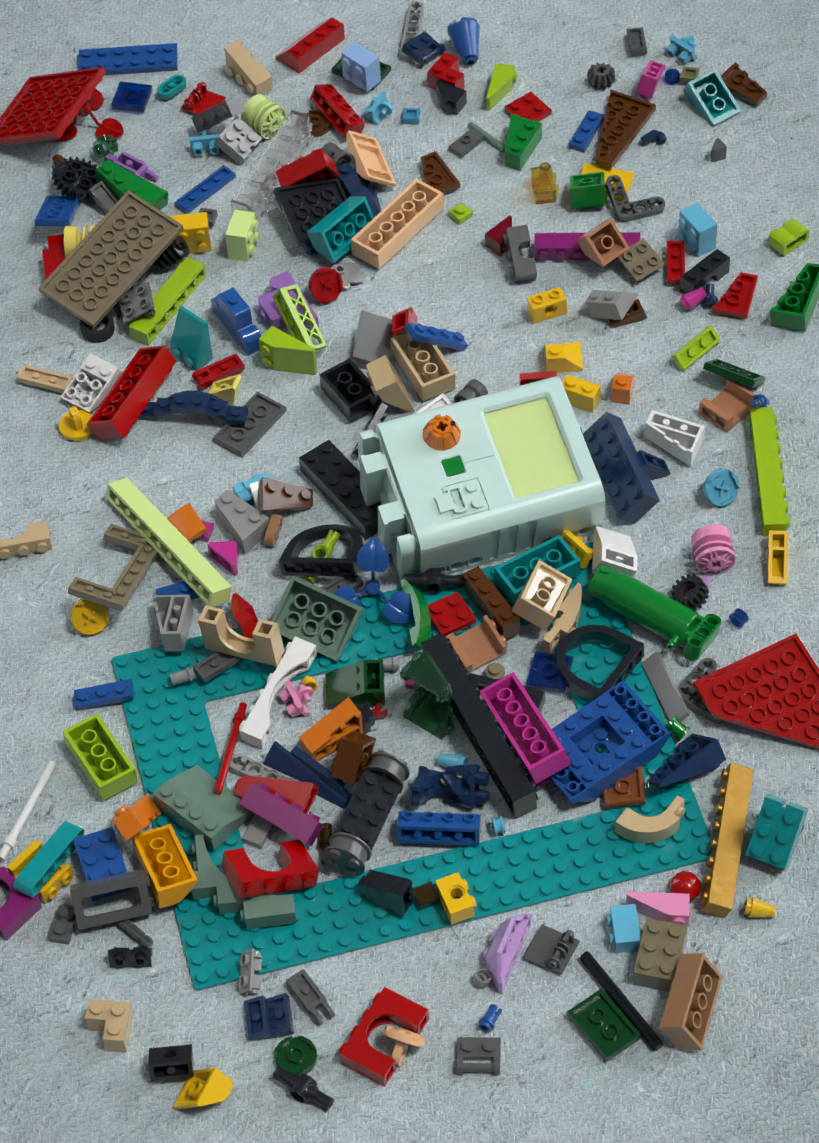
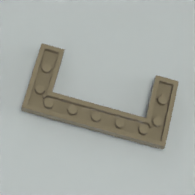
M110 524L104 533L103 540L136 550V552L112 588L75 577L68 587V594L123 611L159 553L140 533Z

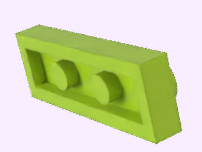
M709 325L671 356L679 370H685L717 344L720 338L712 325Z

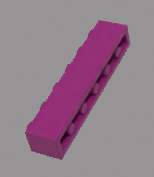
M620 232L629 247L640 241V232ZM534 233L535 261L592 260L584 254L576 241L586 233Z

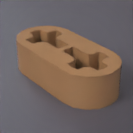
M272 514L264 537L265 545L275 547L283 524L282 515Z

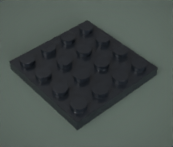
M338 178L276 187L273 191L297 248L312 245L307 231L347 200Z

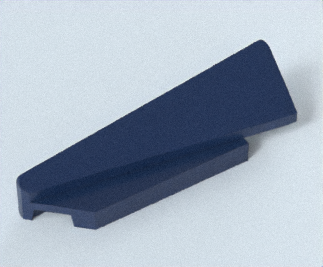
M277 741L272 744L263 765L300 782H309L320 787L317 796L343 809L347 807L352 794L343 788L345 785L343 780L332 777L330 770L295 746L289 752Z

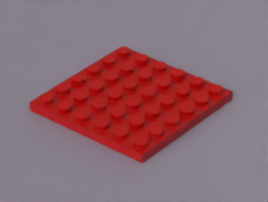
M104 67L29 77L0 117V146L60 139L66 128L71 125V121L78 115L81 107L87 102L88 97L95 91L98 83L102 81L103 76L106 74Z

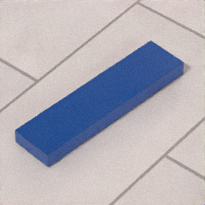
M223 165L175 201V207L185 214L190 213L236 178L235 172Z

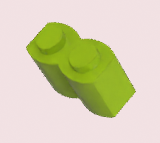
M795 219L786 221L782 227L771 231L768 244L783 256L787 255L808 240L809 230Z

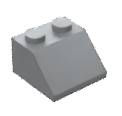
M592 290L585 304L592 318L622 320L637 298V293Z

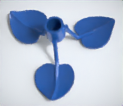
M371 538L361 547L357 554V564L360 569L366 572L371 571V579L367 580L365 589L355 594L353 587L342 586L333 594L361 606L358 597L364 593L369 595H376L378 593L387 602L382 611L389 621L399 624L414 621L411 596L403 591L395 592L390 596L389 600L380 590L381 585L375 579V571L384 572L387 569L389 555L384 545L377 538Z

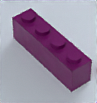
M251 782L239 804L302 842L312 846L324 824L319 822L320 817L311 812L307 815L302 812V806L295 802L292 804L285 801L287 798L278 792L275 795L270 793V787L259 782L257 785Z

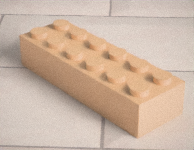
M415 179L351 239L352 255L380 269L444 209V193Z

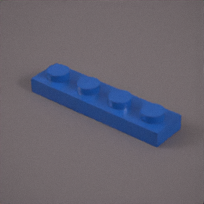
M408 322L405 326L412 340L463 351L468 346L464 336L459 332L437 329L433 326L428 327L419 323Z

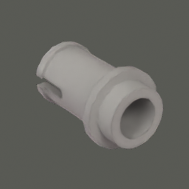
M395 657L383 659L384 670H392V672L399 670V659H395Z
M189 667L186 670L170 673L173 686L187 681L193 682L192 680L196 679L193 668Z

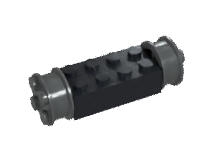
M379 750L369 756L368 766L363 768L361 778L334 834L329 838L330 845L322 853L327 868L344 874L348 878H355V876L364 873V863L371 858L372 849L398 794L403 790V781L407 780L410 775L405 760L399 759L383 750Z

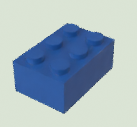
M113 827L73 839L85 881L127 872ZM132 888L91 896V900L96 901L131 890Z

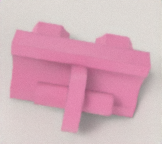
M290 680L284 682L286 688L279 692L282 701L285 704L291 700L294 701L286 707L289 715L292 718L301 713L305 717L310 715L304 700L306 703L311 701L310 697L313 695L312 688L301 684L298 690Z

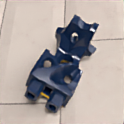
M477 764L451 766L442 772L428 769L425 766H419L418 776L410 785V790L412 791L411 805L420 806L422 803H427L429 798L435 794H446L443 799L444 803L466 808H475L477 804H487L490 799V792L480 790V786H487L489 784V773L480 771V765ZM454 773H460L462 778L457 777ZM455 793L459 798H453L451 794Z

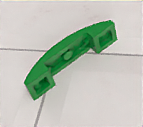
M402 579V591L411 596L416 626L409 629L412 645L421 651L420 643L429 639L431 633L429 608L422 593L408 581Z

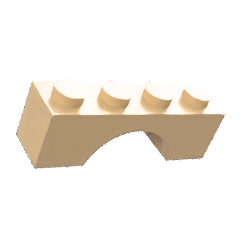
M47 521L28 524L26 531L17 538H0V559L52 550Z

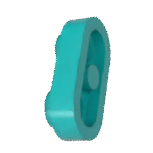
M177 74L167 79L158 86V97L168 100L186 87V78L183 75Z

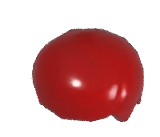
M679 872L670 881V893L690 894V901L695 900L701 892L700 880L692 872Z

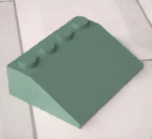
M292 575L271 622L278 623L281 635L291 640L296 636L315 644L318 653L338 662L358 627L365 608Z
M196 765L163 783L153 793L154 802L159 810L193 836L203 834L205 845L215 851L254 812L239 804L242 798L234 794L226 786L223 787L222 794H215L214 789L217 780Z

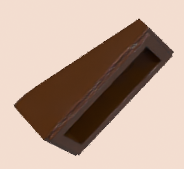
M636 299L622 320H608L612 328L644 320L647 316L639 299Z

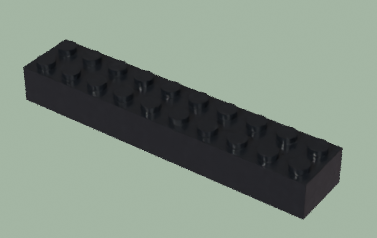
M440 633L421 642L424 664L515 819L537 809L536 801L538 796L536 792L538 790L534 781H529L526 776L528 772L523 764L520 765L517 761L518 755L515 749H510L507 744L509 740L504 732L501 733L498 729L499 723L496 717H491L487 702L485 700L482 701L479 697L481 694L477 685H472L468 670H463L461 666L462 661L457 653H453V646L449 638L445 639L443 634Z

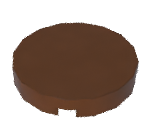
M309 110L308 113L305 114L304 112L298 118V129L305 136H323L331 129V123L320 110Z

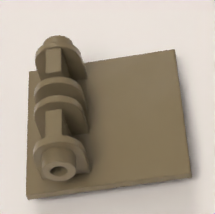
M644 238L631 245L630 249L617 257L630 272L628 278L631 282H638L665 265Z

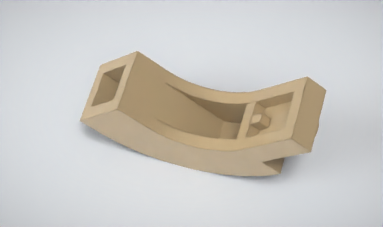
M677 796L662 814L653 817L639 815L627 807L616 821L615 833L638 843H654L667 839L679 829L680 819L685 813V799Z

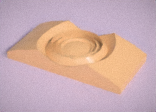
M348 131L347 147L348 152L355 157L356 172L366 180L394 187L396 183L377 139Z

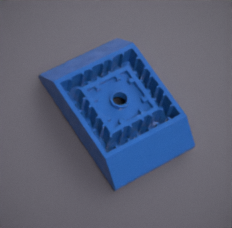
M623 680L552 728L553 733L565 749L571 764L549 777L571 803L591 802L603 794L604 790H609L615 786L617 781L634 773L636 768L644 766L657 757L671 734ZM599 747L606 748L602 753L595 752Z

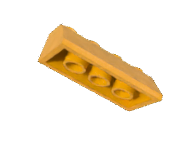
M165 825L132 836L135 857L141 869H143L144 875L149 874L150 889L159 908L180 903L198 883V879L172 825Z

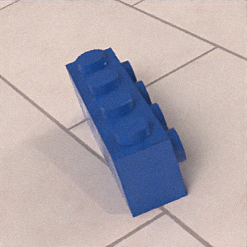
M399 812L397 843L479 846L481 814Z

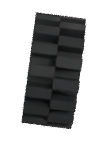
M687 574V578L682 576L681 581L677 579L675 581L677 585L673 584L672 586L674 589L671 590L672 599L694 611H697L696 607L702 608L701 603L706 604L705 598H709L707 594L709 589L702 579L695 574L692 576ZM696 588L692 596L684 598L687 591Z

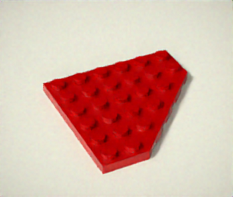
M796 633L693 682L694 688L713 718L819 749V668Z

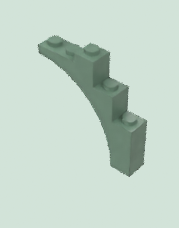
M203 834L195 835L192 852L193 856H197V861H193L198 883L190 891L192 892L193 900L213 897L214 906L219 907L220 915L240 912L241 922H246L247 929L297 923L293 894H264L239 899L227 876L211 860L205 846Z

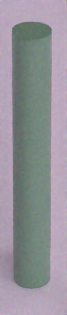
M470 121L468 123L470 129L473 128L483 134L485 140L505 153V145L474 122Z

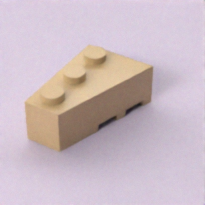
M241 39L224 47L226 72L229 76L235 78L240 85H243L253 95H263L273 89L272 76L259 61L255 62L251 57L253 53L250 50H245Z

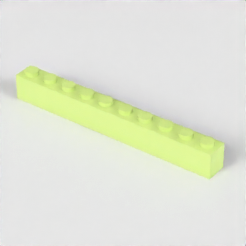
M128 478L108 483L107 500L208 606L214 607L229 601L232 590L230 583L212 567L208 560L188 542L177 528L162 515L156 506Z

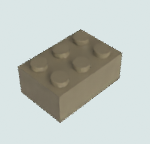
M646 918L634 968L633 985L670 992L677 964L681 954H684L688 926Z

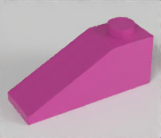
M650 60L642 73L636 93L640 94L643 98H652L666 65Z

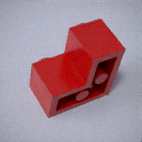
M444 52L427 71V86L436 90V81L440 80L464 90V74L459 72V58Z

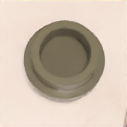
M491 663L486 667L485 675L486 677L500 680L505 675V669L499 663Z

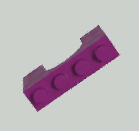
M3 866L0 867V887L8 890L10 895L7 902L0 908V936L7 941L42 906L40 902L41 897L38 893L32 898L13 888L16 878Z

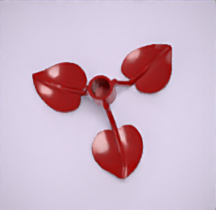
M95 88V91L79 110L78 115L86 117L89 114L96 125L99 126L95 132L97 138L103 142H110L121 137L124 134L122 124L114 118H106L100 124L92 114L91 110L99 109L104 103L102 93ZM78 115L74 117V122L71 121V125L66 128L63 136L58 140L53 139L54 141H69L77 135L78 130L75 125L77 124Z

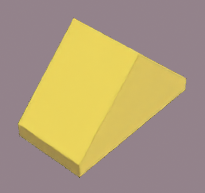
M238 374L213 382L208 393L228 401L230 405L234 406L240 392L241 376Z

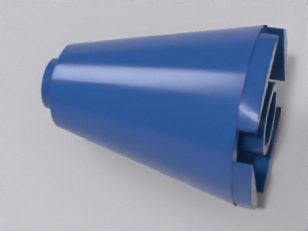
M463 17L458 22L456 20L452 21L447 27V33L462 63L466 65L475 64L478 61L480 25L478 21L471 17Z

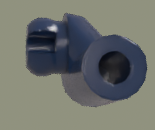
M651 130L640 139L644 145L652 140L664 144L667 137L661 131Z
M706 284L705 292L707 297H705V303L708 306L715 305L718 302V298L714 295V284Z

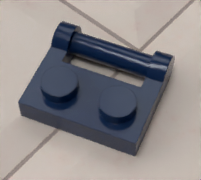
M426 31L402 46V49L421 66L425 65L431 58L438 54L441 55L446 51L445 46L441 43L439 44ZM431 48L433 49L432 51L428 52L427 54L421 55V54H423L424 52L428 51L429 49H431Z

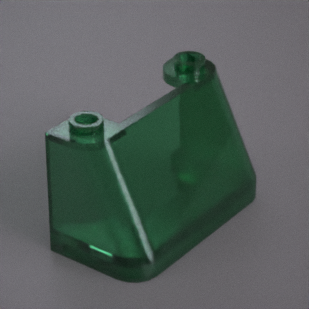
M422 648L400 671V678L405 681L411 680L414 682V694L409 698L411 706L408 710L405 709L403 711V717L442 740L454 728L452 687L432 654Z

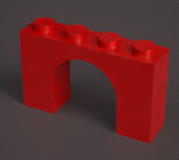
M299 839L281 842L278 859L284 869L280 871H266L256 867L250 861L243 848L224 851L221 864L222 870L239 899L316 886L319 869Z
M386 987L375 995L372 1006L364 1011L361 1018L362 1021L358 1026H354L347 1043L344 1042L339 1049L341 1064L384 1087L396 1071V1064L394 1059L377 1051L369 1044L368 1038L371 1032L381 1025L394 1024L420 1034L429 1021V1010Z

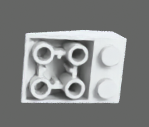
M90 353L61 395V398L90 413L102 403L122 372L119 367Z
M595 526L592 573H595L601 565H605L618 573L624 572L633 577L637 572V553L630 536Z

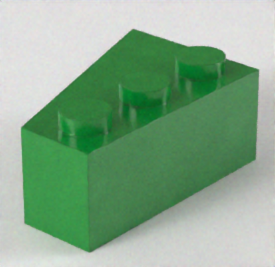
M511 113L505 146L506 167L521 171L542 139V123Z

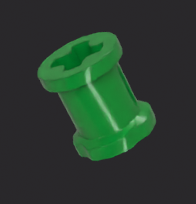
M676 715L665 726L667 730L677 737L678 741L691 729L689 726L686 727L681 723Z

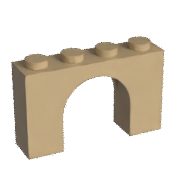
M205 605L198 619L206 649L276 667L285 652L278 623L259 619L252 633V639L239 635L229 627L223 609Z

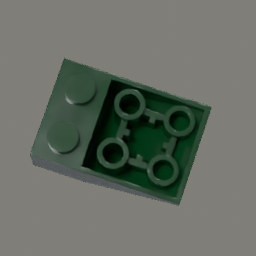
M383 659L362 660L326 673V708H335L348 697L355 706H375L382 702V705H385Z

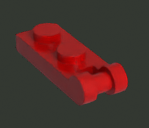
M235 353L195 371L192 374V378L195 382H198L197 385L200 390H206L213 382L245 370V365Z

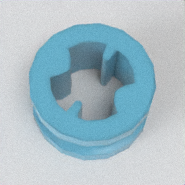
M499 816L497 819L491 817L494 835H498L499 832L505 834L502 816Z

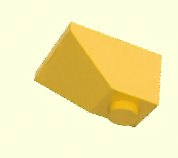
M580 342L544 344L547 371H556L557 373L583 371Z
M216 1067L194 1070V1077L187 1078L172 1107L174 1109L192 1108L225 1101L231 1093L234 1082Z

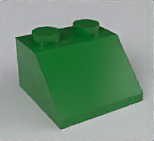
M604 172L570 175L569 191L572 208L583 209L586 206L601 207L606 204Z

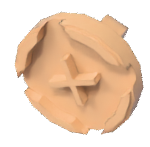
M387 1025L383 1033L397 1040L391 1058L395 1060V1064L401 1066L409 1044L424 1047L426 1038L418 1033L403 1028L395 1030L392 1025Z

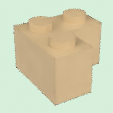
M89 999L85 1015L88 1030L104 1031L102 1040L105 1051L127 1053L134 1016L131 1002Z

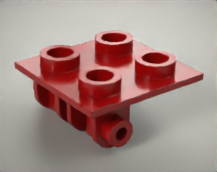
M201 82L197 84L196 89L192 90L189 97L184 100V104L180 109L197 115L223 102L226 97L208 91L206 88L207 84Z

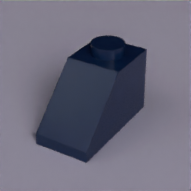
M642 450L637 452L651 481L667 477L671 474L665 460Z

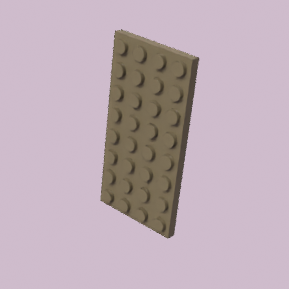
M128 190L38 288L39 292L95 328L118 303L121 297L127 293L184 230L183 225Z

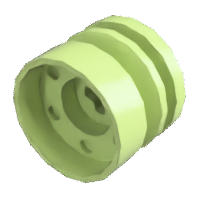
M257 94L250 98L244 106L245 112L241 114V120L265 139L276 136L286 120L284 108L273 103L262 94Z

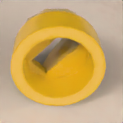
M305 676L301 680V684L305 687L310 686L313 692L317 689V682L314 677Z

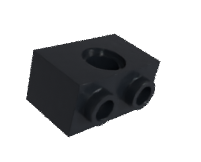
M192 1044L149 1048L148 1066L150 1080L162 1081L193 1078L194 1056Z

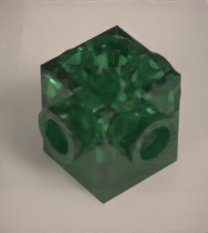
M106 134L96 137L97 141L93 142V152L99 159L105 158L109 153L113 154L119 151L118 143L113 138V135L106 137Z

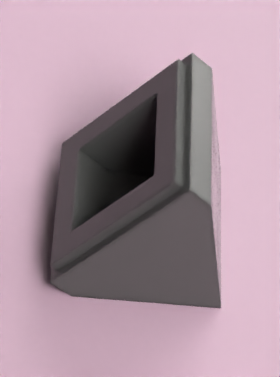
M719 138L715 139L711 149V162L726 159L727 146Z

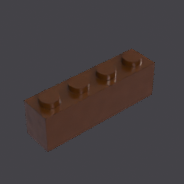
M477 566L463 573L462 588L484 616L487 615L490 620H494L499 635H503L505 639H508L520 633V618L512 612L510 605L481 568Z

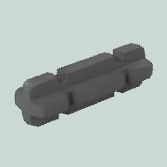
M129 919L119 922V928L127 932L126 934L137 943H141L142 947L148 946L150 948L153 945V939L145 935V932L134 923L131 924Z

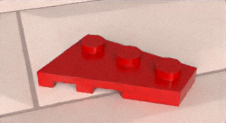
M741 272L730 285L729 290L720 297V301L712 307V313L747 319L758 282V275Z

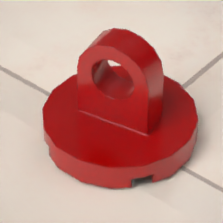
M329 267L317 269L308 281L310 295L322 303H330L336 300L343 289L341 275Z

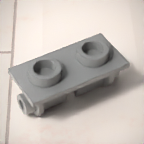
M249 949L243 951L240 957L239 994L246 992L258 994V990H260L261 975L254 974V971H261L262 956L260 951Z

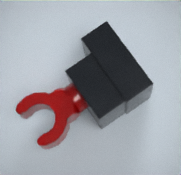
M382 702L377 703L372 711L367 705L358 708L362 713L363 734L371 731V726L375 724V718H384L388 715V709L379 711L382 709Z

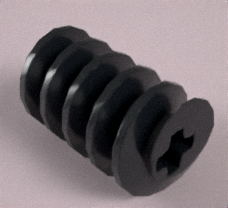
M177 236L176 240L153 263L160 271L168 270V268L189 255V246L181 236Z

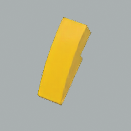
M769 530L768 584L787 585L788 531Z

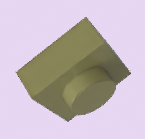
M683 66L680 83H688L698 78L700 68Z

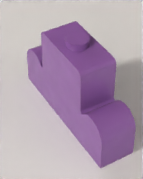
M289 271L272 277L269 282L270 292L258 297L261 319L266 321L269 327L274 326L279 330L287 326L273 300V296L279 288L296 285ZM294 291L288 292L290 297L297 298ZM303 295L307 303V306L319 328L318 317L312 309V307L310 306V304L308 303L305 296ZM296 306L297 312L303 315V309ZM304 321L305 328L311 330V325Z

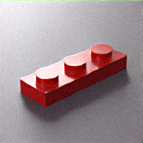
M667 241V285H680V277L685 274L684 241Z

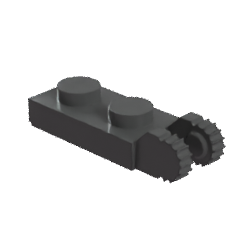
M304 969L286 979L288 987L307 1012L311 1013L318 1025L324 1023L322 1016L317 1011L318 1008L322 1007L329 1018L335 1016L334 1011L327 1003V999Z

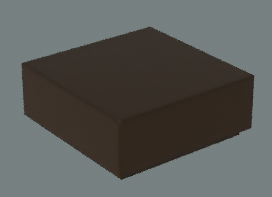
M432 882L413 888V894L420 909L440 902Z

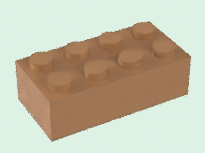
M704 953L681 954L674 980L671 983V990L666 1001L664 1014L660 1021L659 1028L680 1051L703 1049L723 978Z

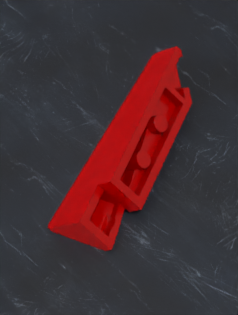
M64 234L47 236L49 249L42 250L45 279L65 259Z

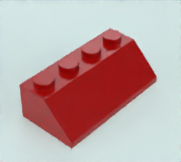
M333 17L322 21L279 53L276 59L300 74L345 39L344 24Z

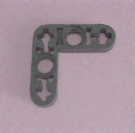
M611 175L607 178L606 189L619 221L628 222L657 215L664 211L665 200L662 197L655 196L629 202L621 178L617 175ZM611 182H614L615 184H617V185H616V190H615V188H614V185L611 184ZM620 195L624 200L619 202L614 197ZM643 206L645 211L638 212L636 207Z
M704 658L678 686V690L689 709L715 724H721L725 721L713 718L706 706L699 707L696 704L698 701H702L691 680L693 678L700 679L717 671L716 661L711 658Z

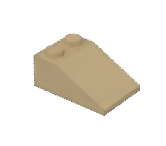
M386 355L366 364L368 369L366 375L370 383L373 382L371 388L375 396L379 395L383 402L408 412H415L405 384Z
M538 560L518 596L512 612L539 628L546 630L555 618L572 578Z

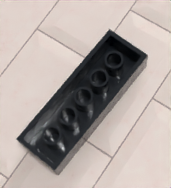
M330 440L299 457L300 471L365 540L378 533V506L382 505L381 502L378 501L377 504L366 506L360 489V471Z

